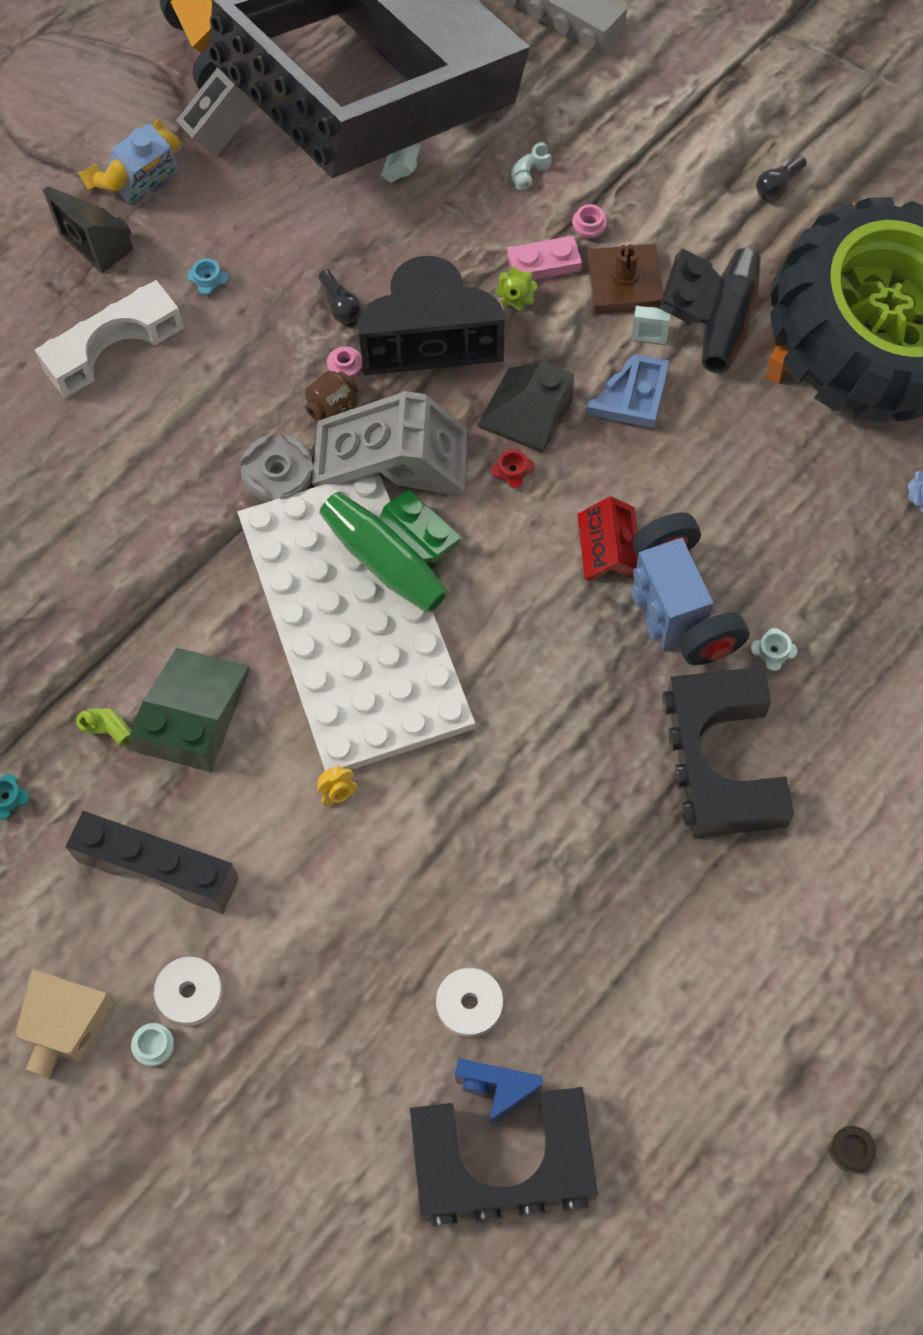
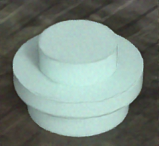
M149 1023L136 1031L132 1038L131 1050L134 1057L141 1064L150 1067L158 1066L166 1062L172 1055L174 1038L165 1026L158 1023Z

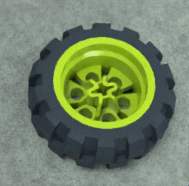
M892 197L867 198L858 201L855 206L852 203L840 205L819 216L811 228L803 231L776 272L770 293L771 304L774 307L770 312L775 344L776 346L786 347L788 353L784 357V365L799 384L806 380L818 391L814 399L833 411L840 410L845 406L854 410V419L872 422H887L892 416H894L895 421H909L922 417L923 205L910 201L902 207L894 206ZM912 321H920V324L912 323ZM883 329L886 331V332H884V333H878V332H877L878 330H883Z

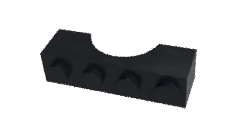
M82 811L65 846L76 862L112 875L114 873H126L146 879L174 892L187 902L221 914L224 913L239 879L231 862L86 811Z

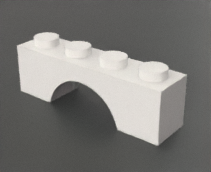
M155 280L146 286L138 288L134 293L117 303L108 305L103 311L91 318L77 323L72 329L58 337L46 341L42 346L35 349V352L44 372L65 399L95 381V361L99 354L110 344L124 339H140L155 346L184 329L179 308L158 281Z

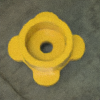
M336 766L327 769L319 776L317 790L323 795L321 802L324 806L341 803L356 792L358 786L356 782L352 781L354 773L351 769Z

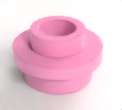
M587 204L580 207L575 213L572 223L573 229L582 237L594 238L605 231L607 218L600 207Z
M352 347L336 348L327 358L328 370L337 373L342 371L350 376L351 379L357 377L363 366L361 354ZM345 360L349 361L347 363H340L341 361Z

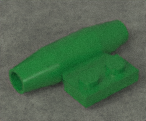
M407 490L386 504L382 509L380 517L341 492L332 494L323 503L319 511L321 517L343 546L386 587L427 614L432 613L443 603L448 595V590L427 563L432 562L434 564L458 547L462 537L410 490Z

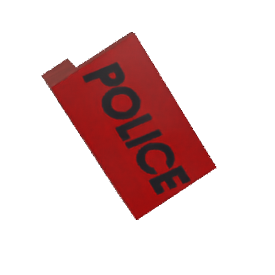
M609 496L577 513L585 580L591 581L611 570L633 578V569L637 567L638 561L632 546L633 538L638 533L635 507Z

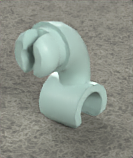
M545 143L536 144L532 149V153L523 156L513 166L511 178L518 190H527L532 185V177L530 176L532 166L541 171L551 167L552 156L547 154V145Z

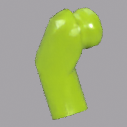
M88 709L80 712L76 718V725L83 732L89 734H109L119 747H125L132 742L130 738L131 729L113 709Z

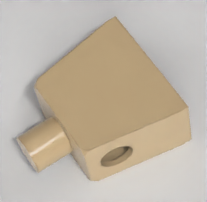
M32 969L16 1029V1038L25 1045L34 1048L25 1070L34 1075L49 1079L58 1056L79 1062L110 1014L115 1002L107 993Z

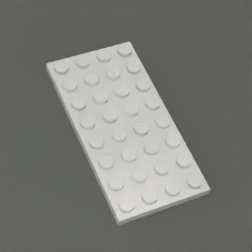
M379 472L342 484H324L298 492L288 498H279L237 511L325 771L336 766L353 770L475 729V721L433 612L430 614L425 613L386 587L343 546L319 514L323 503L332 494L341 492L380 517L383 507L390 502Z

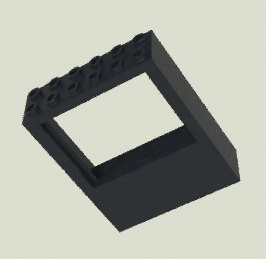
M212 0L208 57L213 64L217 65L254 104L258 105L296 145L300 146L333 179L516 102L530 46L478 0ZM338 15L408 81L341 107L291 60L271 38Z

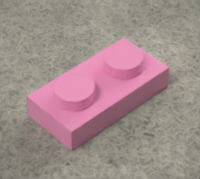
M574 235L507 247V259L510 269L516 267L522 272H531V280L581 271L582 262Z

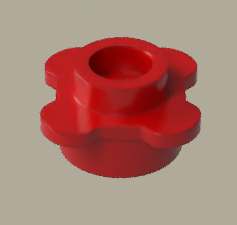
M508 449L500 455L498 464H494L491 467V474L494 478L505 480L508 482L509 487L516 489L523 485V479L527 474L534 471L535 465L521 451ZM510 467H515L516 470H515V471H511L509 468H510Z

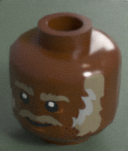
M328 370L306 388L305 398L308 404L305 405V409L317 422L349 411L357 406L358 388L346 373Z

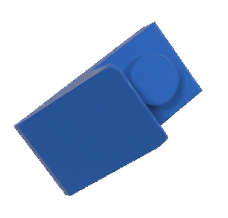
M458 1058L455 1071V1082L463 1084V1091L481 1096H486L488 1090L495 1091L490 1125L497 1123L541 1092L543 1076L460 1058Z

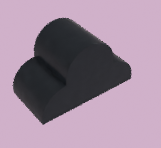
M419 256L404 262L392 276L391 295L377 298L369 303L359 317L358 333L364 376L504 362V314L500 303L494 296L484 290L470 287L463 288L462 277L458 269L452 263L440 257Z

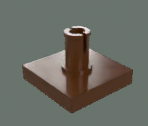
M628 244V246L621 245L619 247L587 249L586 260L594 314L635 311L636 306L659 309L664 293L655 244Z

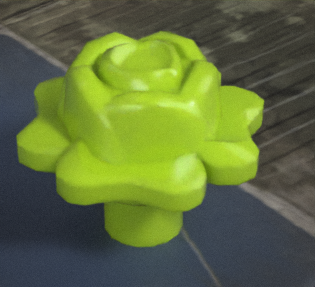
M512 267L509 270V274L506 272L500 274V283L495 292L498 296H503L501 299L503 306H512L517 310H522L524 303L526 305L533 304V296L538 288V284L535 281H531V272H522L516 267Z

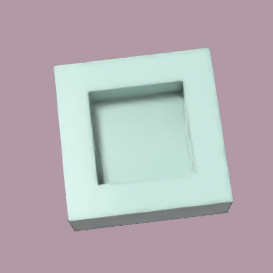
M417 143L388 155L381 176L392 183L403 176L408 177L417 166L418 162L416 159L421 145Z
M636 306L631 340L666 344L671 314L654 307Z

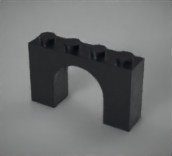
M764 666L670 677L668 690L662 692V703L665 715L671 714L673 727L668 729L671 751H678L680 764L675 765L676 783L678 788H684L686 802H682L681 805L682 817L685 826L691 825L693 838L787 828L794 816L787 776L750 781L730 780L715 773L706 764L699 747L700 737L705 731L716 724L766 717L771 704V698Z
M583 1087L539 1093L545 1145L544 1157L540 1166L530 1178L511 1187L501 1188L484 1184L474 1178L465 1168L458 1150L453 1103L410 1108L422 1221L431 1220V1227L439 1228L457 1225V1217L475 1215V1222H489L502 1219L501 1212L519 1210L520 1217H529L545 1214V1206L562 1204L563 1211H577L590 1208L589 1201L597 1199L598 1190Z

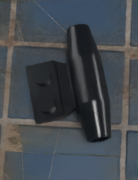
M682 248L675 256L659 309L688 324H705L702 365L712 373L720 374L729 370L748 332L759 293L761 263L760 255L749 248H740L734 252L722 276L712 268V263Z

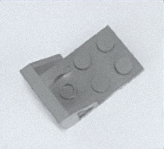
M408 391L319 420L317 424L312 484L316 487L324 484H342L380 472L396 485L448 495L462 493L465 487L468 429L427 394Z

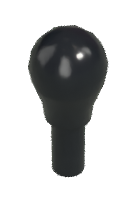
M798 155L786 165L763 172L756 182L758 195L768 201L779 199L786 191L793 176L807 165L806 159Z
M330 270L321 271L318 278L328 292V299L334 318L341 324L356 322L362 313V305L359 298L347 291L342 285H339Z

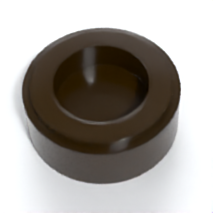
M847 1126L834 1134L830 1141L829 1152L831 1159L837 1167L843 1171L855 1173L864 1170L873 1162L876 1146L873 1138L866 1130L857 1126Z

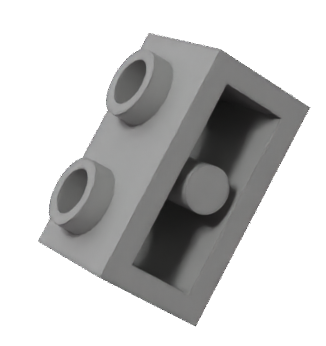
M217 68L177 118L176 122L192 139L218 156L258 105L254 104L221 69Z

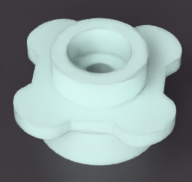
M777 628L769 629L760 641L756 640L751 645L752 654L759 656L766 663V668L774 672L780 670L782 663L787 659H794L798 652L797 646L791 643L789 636ZM776 647L778 651L772 652L771 648Z

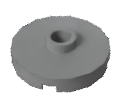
M273 435L263 436L250 444L243 453L240 471L243 484L249 493L263 502H269L279 498H288L306 490L312 481L313 463L310 451L303 442L289 435L274 438ZM277 469L283 470V472L278 473V474H273V473H272L273 471H275V470H277Z

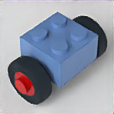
M680 512L652 521L643 527L633 538L632 546L638 561L637 567L633 569L634 585L630 587L635 605L638 608L643 607L647 616L645 624L649 636L652 640H658L662 651L679 646L688 664L704 665L720 660L738 650L747 642L750 633L745 620L738 613H725L710 617L713 601L689 553L699 542L701 531L691 514Z

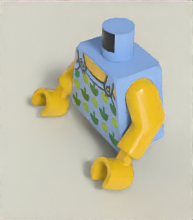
M157 119L153 125L146 124L142 128L134 129L129 137L112 148L109 167L106 172H101L97 165L93 164L78 174L87 190L97 187L118 192L129 205L178 171V165L173 153L180 149V139L177 135L167 130L160 119Z

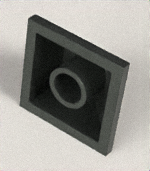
M48 186L43 190L59 235L101 273H104L133 251L129 237L131 230L121 217L115 218L102 207Z
M543 361L508 368L480 418L478 428L544 453L573 398L574 373Z

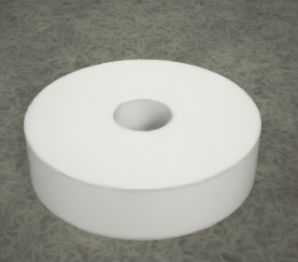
M182 957L170 962L159 973L154 986V998L159 1010L168 1020L181 1026H195L210 1019L218 1010L223 997V985L218 973L211 964L197 957ZM186 986H195V993L191 997L185 998L182 996V990Z
M476 968L456 970L449 974L438 988L436 995L437 1013L442 1024L451 1033L464 1038L482 1036L491 1031L501 1017L503 1010L501 988L497 981L483 970ZM468 996L474 997L478 1002L476 1007L473 1009L464 1008L462 1006L464 998Z

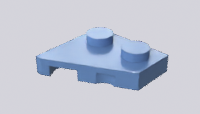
M634 354L624 364L623 370L615 374L606 383L605 390L595 400L592 398L588 402L586 415L654 428L669 361Z

